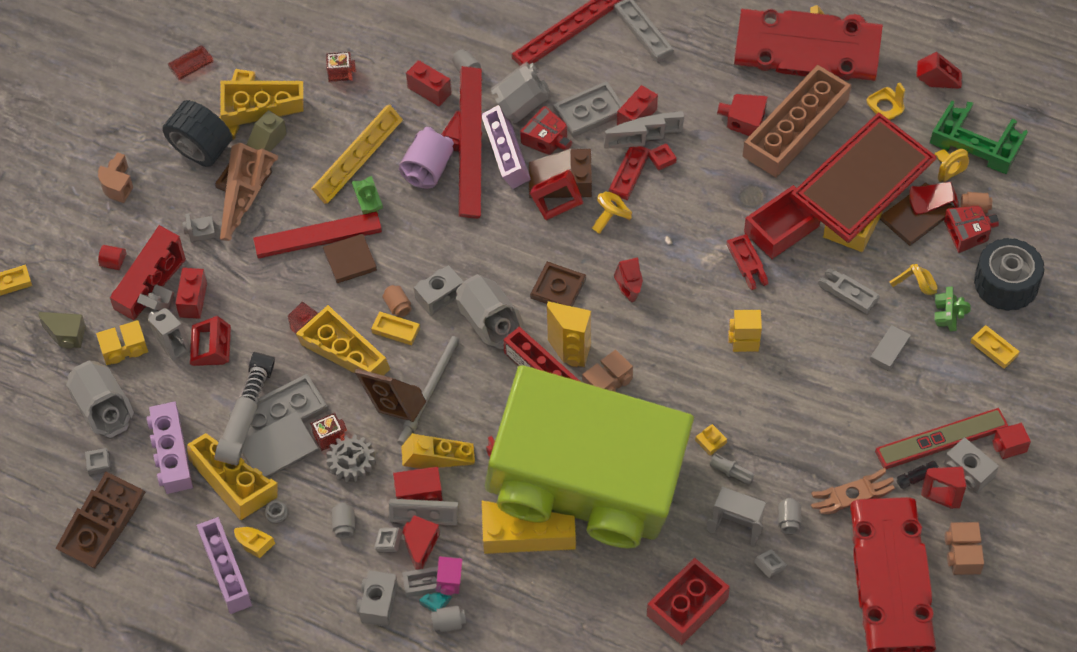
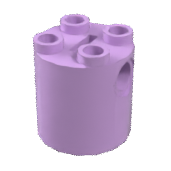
M425 127L415 135L414 142L408 148L399 164L400 174L413 186L424 189L433 188L439 181L448 159L453 155V140L436 133L430 127Z

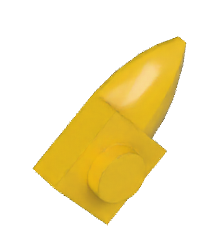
M252 527L234 529L235 537L242 544L244 550L258 558H261L276 544L273 537Z

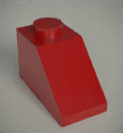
M938 52L917 61V78L929 87L962 88V71Z
M413 515L411 521L405 524L402 534L404 535L405 545L416 570L424 568L440 536L438 524Z

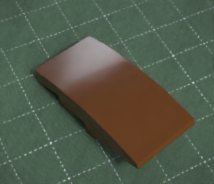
M105 471L96 490H91L82 508L76 509L55 549L95 569L128 524L146 491Z

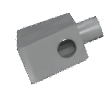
M167 308L160 311L153 310L149 313L148 322L153 335L172 361L190 351V345L182 324ZM168 334L174 336L173 341L167 336Z

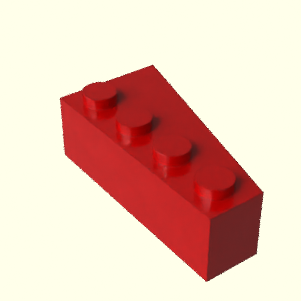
M160 225L157 227L117 288L112 292L110 300L114 310L133 321L146 307L137 302L139 295H149V293H152L155 285L163 287L185 262L186 258L179 235Z

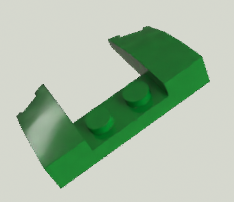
M951 101L932 131L930 144L949 151L951 146L965 149L968 153L988 160L987 167L1007 174L1028 131L1025 130L1020 134L1014 128L1017 125V121L1012 118L998 142L962 128L974 103L967 102L966 108H954V101Z

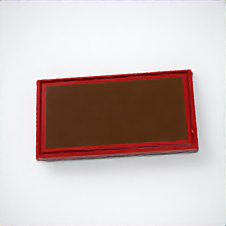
M878 112L791 193L790 198L844 241L850 243L917 179L937 157Z

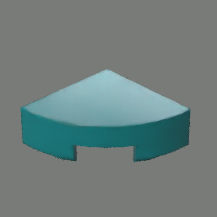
M441 592L428 593L419 602L430 611L436 612L437 609L446 607L452 599V595H444Z

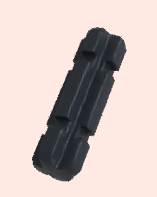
M935 461L928 462L926 466L922 465L907 472V475L904 473L898 476L897 484L901 489L910 486V483L915 484L924 480L928 469L939 468Z

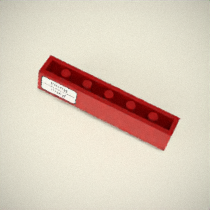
M520 326L503 339L504 354L518 366H528L581 382Z

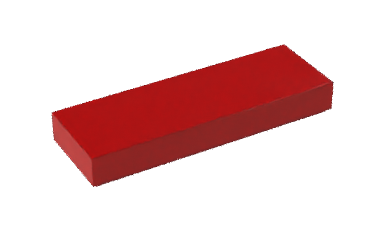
M642 146L629 147L608 192L614 193L621 199L628 201L647 162L650 149Z

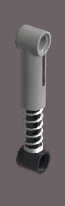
M253 352L248 368L250 375L243 388L244 391H242L241 397L237 399L223 437L219 440L215 460L238 465L245 439L257 410V398H259V393L262 391L263 382L266 378L271 377L275 357Z

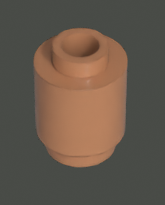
M967 192V194L961 195L960 207L980 206L984 214H987L988 210L992 209V197H989L988 193Z
M391 285L385 289L382 298L391 313L399 318L408 315L412 310L411 302L401 286Z

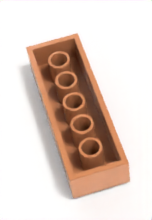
M817 65L744 142L743 157L777 178L849 100L851 85Z

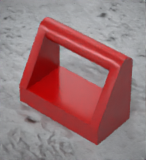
M570 169L534 185L530 192L531 197L546 221L583 204L581 194ZM567 186L574 199L548 210L543 196Z
M219 316L192 325L190 365L204 366L229 363L231 325ZM200 332H210L209 352L199 355Z
M963 466L928 469L921 491L922 497L950 509L960 508L966 490ZM934 480H935V481L940 482V483H942V484H944V485H947L948 487H932V486H933V483H934Z

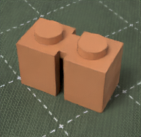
M615 349L601 360L603 368L597 363L582 374L583 383L616 392V388L619 389L622 385L626 386L631 382L633 366Z
M979 522L951 523L949 531L945 532V544L950 547L947 562L948 566H952L953 575L981 574L984 559L982 545H978V543H981Z

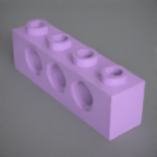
M499 106L481 114L504 180L512 189L530 181L531 179L510 119L506 118Z
M176 402L149 407L150 416H147L149 430L153 429L154 435H150L152 447L157 448V454H153L156 468L160 467L161 473H157L159 486H164L166 494L192 489L193 484ZM176 465V467L169 469L170 466Z
M219 517L198 524L197 528L229 613L233 614L251 607L252 604Z

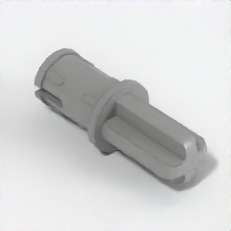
M715 453L710 461L711 467L722 471L728 478L732 476L746 484H750L754 478V474L738 466L737 461L732 462Z

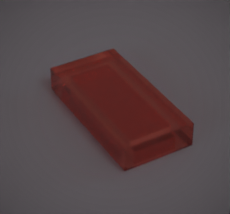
M201 45L169 62L168 67L177 79L181 80L212 63L213 58L204 46Z

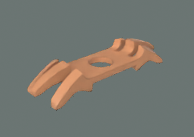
M885 468L872 475L864 476L862 479L835 488L831 487L824 491L811 492L813 498L826 499L811 504L812 509H820L821 514H834L838 510L849 507L850 503L855 500L878 499L895 489L893 485L888 486L894 482V479L891 477L881 482L873 483L886 473ZM854 488L859 492V496L851 499L846 495V491Z

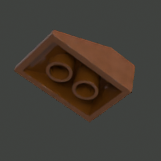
M569 149L529 162V176L531 179L529 181V198H532L530 192L534 185L568 169L571 170L581 197H592L591 149ZM567 186L543 196L544 198H573Z
M360 369L355 370V374L378 413L411 422L415 421L426 403L419 387Z

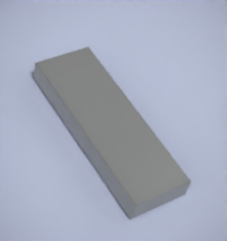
M390 499L389 522L407 523L415 515L438 525L458 526V502Z

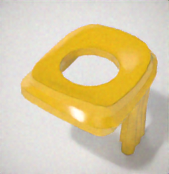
M897 83L895 92L889 87L882 88L867 97L866 102L875 114L880 112L887 119L891 120L902 114L905 109L903 103L905 89L901 83ZM882 100H887L893 104V108L889 111H882L878 108L877 104Z
M945 149L934 153L938 160L942 162L938 173L939 182H946L953 176L965 171L968 167L969 157L965 149H958L951 154Z
M607 191L599 193L597 201L605 211L595 221L592 227L593 230L600 234L614 214L628 220L632 219V211L618 195Z
M912 264L899 276L889 281L891 286L894 287L914 274L919 288L924 294L934 295L938 289L931 273L918 264Z

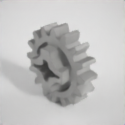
M355 434L352 439L345 435V440L343 441L339 438L336 439L337 445L330 444L331 451L326 453L327 466L330 467L331 474L336 473L338 480L344 476L345 482H348L350 478L357 482L358 476L366 478L365 472H372L371 465H375V451L372 449L370 442L366 443L364 437L357 440V435Z

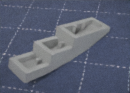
M683 111L642 117L605 131L604 149L645 146L646 140L664 139V133L682 132L684 123Z

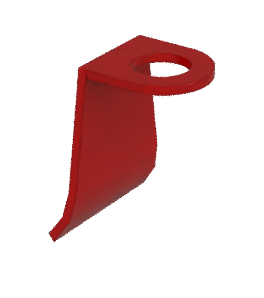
M951 182L910 187L909 199L915 214H924L953 202L956 208H959L958 197Z

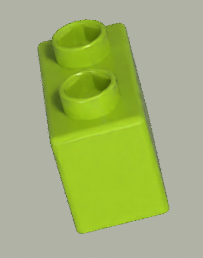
M520 365L514 377L489 459L485 489L489 493L499 495L497 499L498 508L510 516L530 522H545L550 518L552 511L575 516V518L588 521L586 530L593 539L614 547L636 548L640 545L642 537L654 540L659 536L669 514L694 416L686 412Z

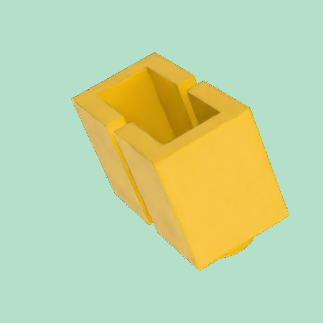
M734 310L733 319H729L728 343H732L733 352H759L762 331L761 310Z
M138 320L119 326L125 342V346L122 347L115 327L96 333L106 365L117 364L125 360L127 356L129 358L139 357L148 352Z

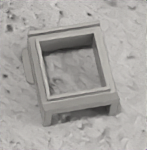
M722 486L714 505L713 519H708L707 531L715 533L721 519L725 518L752 528L750 545L755 547L763 528L762 523L766 502Z

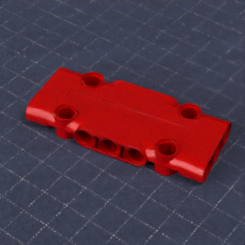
M741 8L734 65L758 67L762 71L775 69L776 72L781 74L805 77L819 65L842 80L855 78L876 81L883 24L859 22L854 18L841 20L838 16L788 10L778 13L773 9L760 11ZM773 18L776 22L768 24L765 20ZM853 27L856 29V32L849 33L846 29ZM763 56H767L771 60L765 63L762 62L760 58ZM847 65L851 67L852 70L849 72H845L841 69V67Z
M905 497L858 499L851 502L854 566L859 607L863 610L862 625L865 629L867 652H935L936 644L932 621L933 609L930 607L932 605V591L926 547L921 540L922 526L919 523L916 500ZM906 531H911L914 535H909ZM859 533H866L868 534V536L864 537L861 536ZM917 615H922V616H924L926 619H925V620H921V619L917 618ZM869 617H876L879 621H872Z

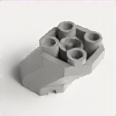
M526 62L491 88L492 94L497 93L498 98L495 99L506 118L508 120L511 119L513 125L522 120L541 103L548 100L550 89L545 80L541 81L539 79V71L534 63L528 64Z
M477 274L463 281L462 285L457 288L456 302L460 313L466 317L484 343L504 349L503 339L519 326L522 328L524 325L519 310L512 305L495 281Z
M90 360L74 367L68 375L66 386L72 400L76 403L90 429L96 434H103L109 438L126 431L129 426L128 421L130 418L132 419L134 412L129 399L123 393L110 369L106 365Z

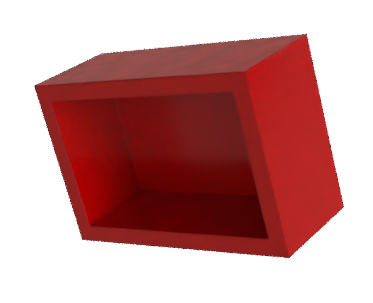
M794 185L745 218L744 233L771 259H774L820 227V221L790 198L791 193L796 189Z

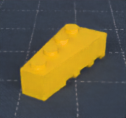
M303 81L220 82V118L228 127L258 121L268 110L277 116L303 112Z
M329 305L296 333L303 347L355 373L356 369L384 376L390 370L386 357Z
M205 433L187 444L188 460L240 521L278 498V483L273 479L269 480L263 476V473L257 468L253 469L247 465L241 457L237 466L215 460V453L219 442Z
M482 500L484 554L576 549L575 516L551 512L550 518L545 522H530L506 514L498 508L495 502Z

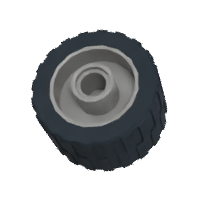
M183 101L162 127L165 138L180 154L204 167L212 166L232 141L230 129L223 120L210 109L195 101Z
M1016 238L997 239L989 243L981 252L974 277L975 289L979 297L988 305L1006 311L1019 310L1028 306L1037 296L1044 275V260H1042L1041 254L1035 247Z

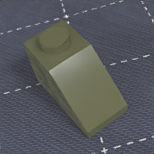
M268 110L255 123L246 145L256 150L264 149L271 152L287 135L284 119Z
M39 312L38 316L42 327L60 347L72 349L73 347L81 348L86 328L82 314Z

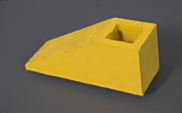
M411 434L401 446L402 466L423 469L437 466L442 468L475 464L473 443Z

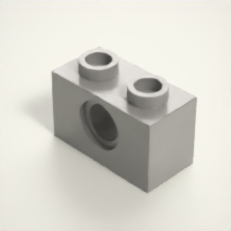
M448 265L443 269L437 270L426 280L419 281L414 286L415 299L431 316L456 300L457 288L462 285L463 280Z
M965 437L946 454L943 464L945 467L963 466L966 487L973 489L976 493H979L996 477L999 468L994 461Z
M368 571L367 579L363 578L361 592H364L363 598L358 600L356 613L360 614L362 623L389 626L398 586L396 574ZM374 596H381L379 600L371 599Z

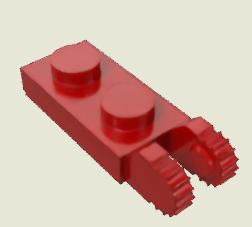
M747 234L727 240L726 245L743 278L745 277L750 290L756 289V282L752 276L756 273L763 286L768 285V278L763 269L764 266Z

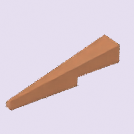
M243 143L231 146L220 240L230 241L232 239V233L240 225L243 214L248 211L261 188V183L269 175L270 168L277 161L278 155L264 149L256 150Z

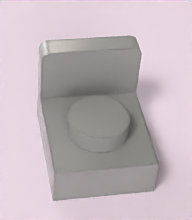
M189 213L185 214L186 222H182L184 234H189L191 242L216 238L212 216L191 219Z
M155 285L152 293H149V295L140 294L137 302L154 310L169 309L174 292Z

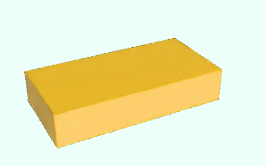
M379 311L371 331L373 334L412 346L420 330V324Z

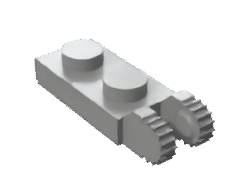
M830 268L825 272L829 280L820 278L817 283L825 291L831 292L866 314L869 313L879 300V294L847 275H842Z

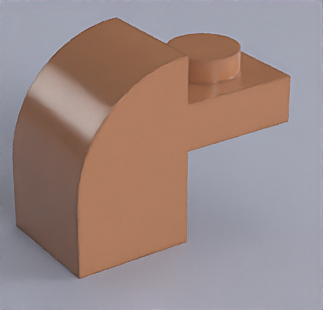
M118 152L114 159L110 160L108 168L99 167L98 177L104 194L112 200L124 203L133 189L130 175L124 174L128 168L126 157Z

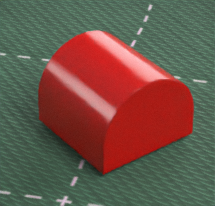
M102 245L98 256L99 266L120 271L127 254L124 248Z

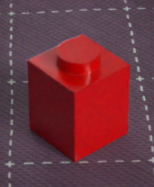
M1022 422L998 429L993 439V447L996 452L1000 453L1002 459L1028 452L1031 443Z

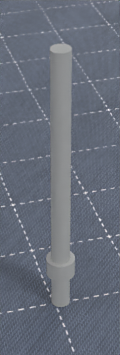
M451 337L422 393L426 403L414 422L405 421L403 431L397 441L399 445L402 446L411 433H414L417 429L418 420L459 343V338Z

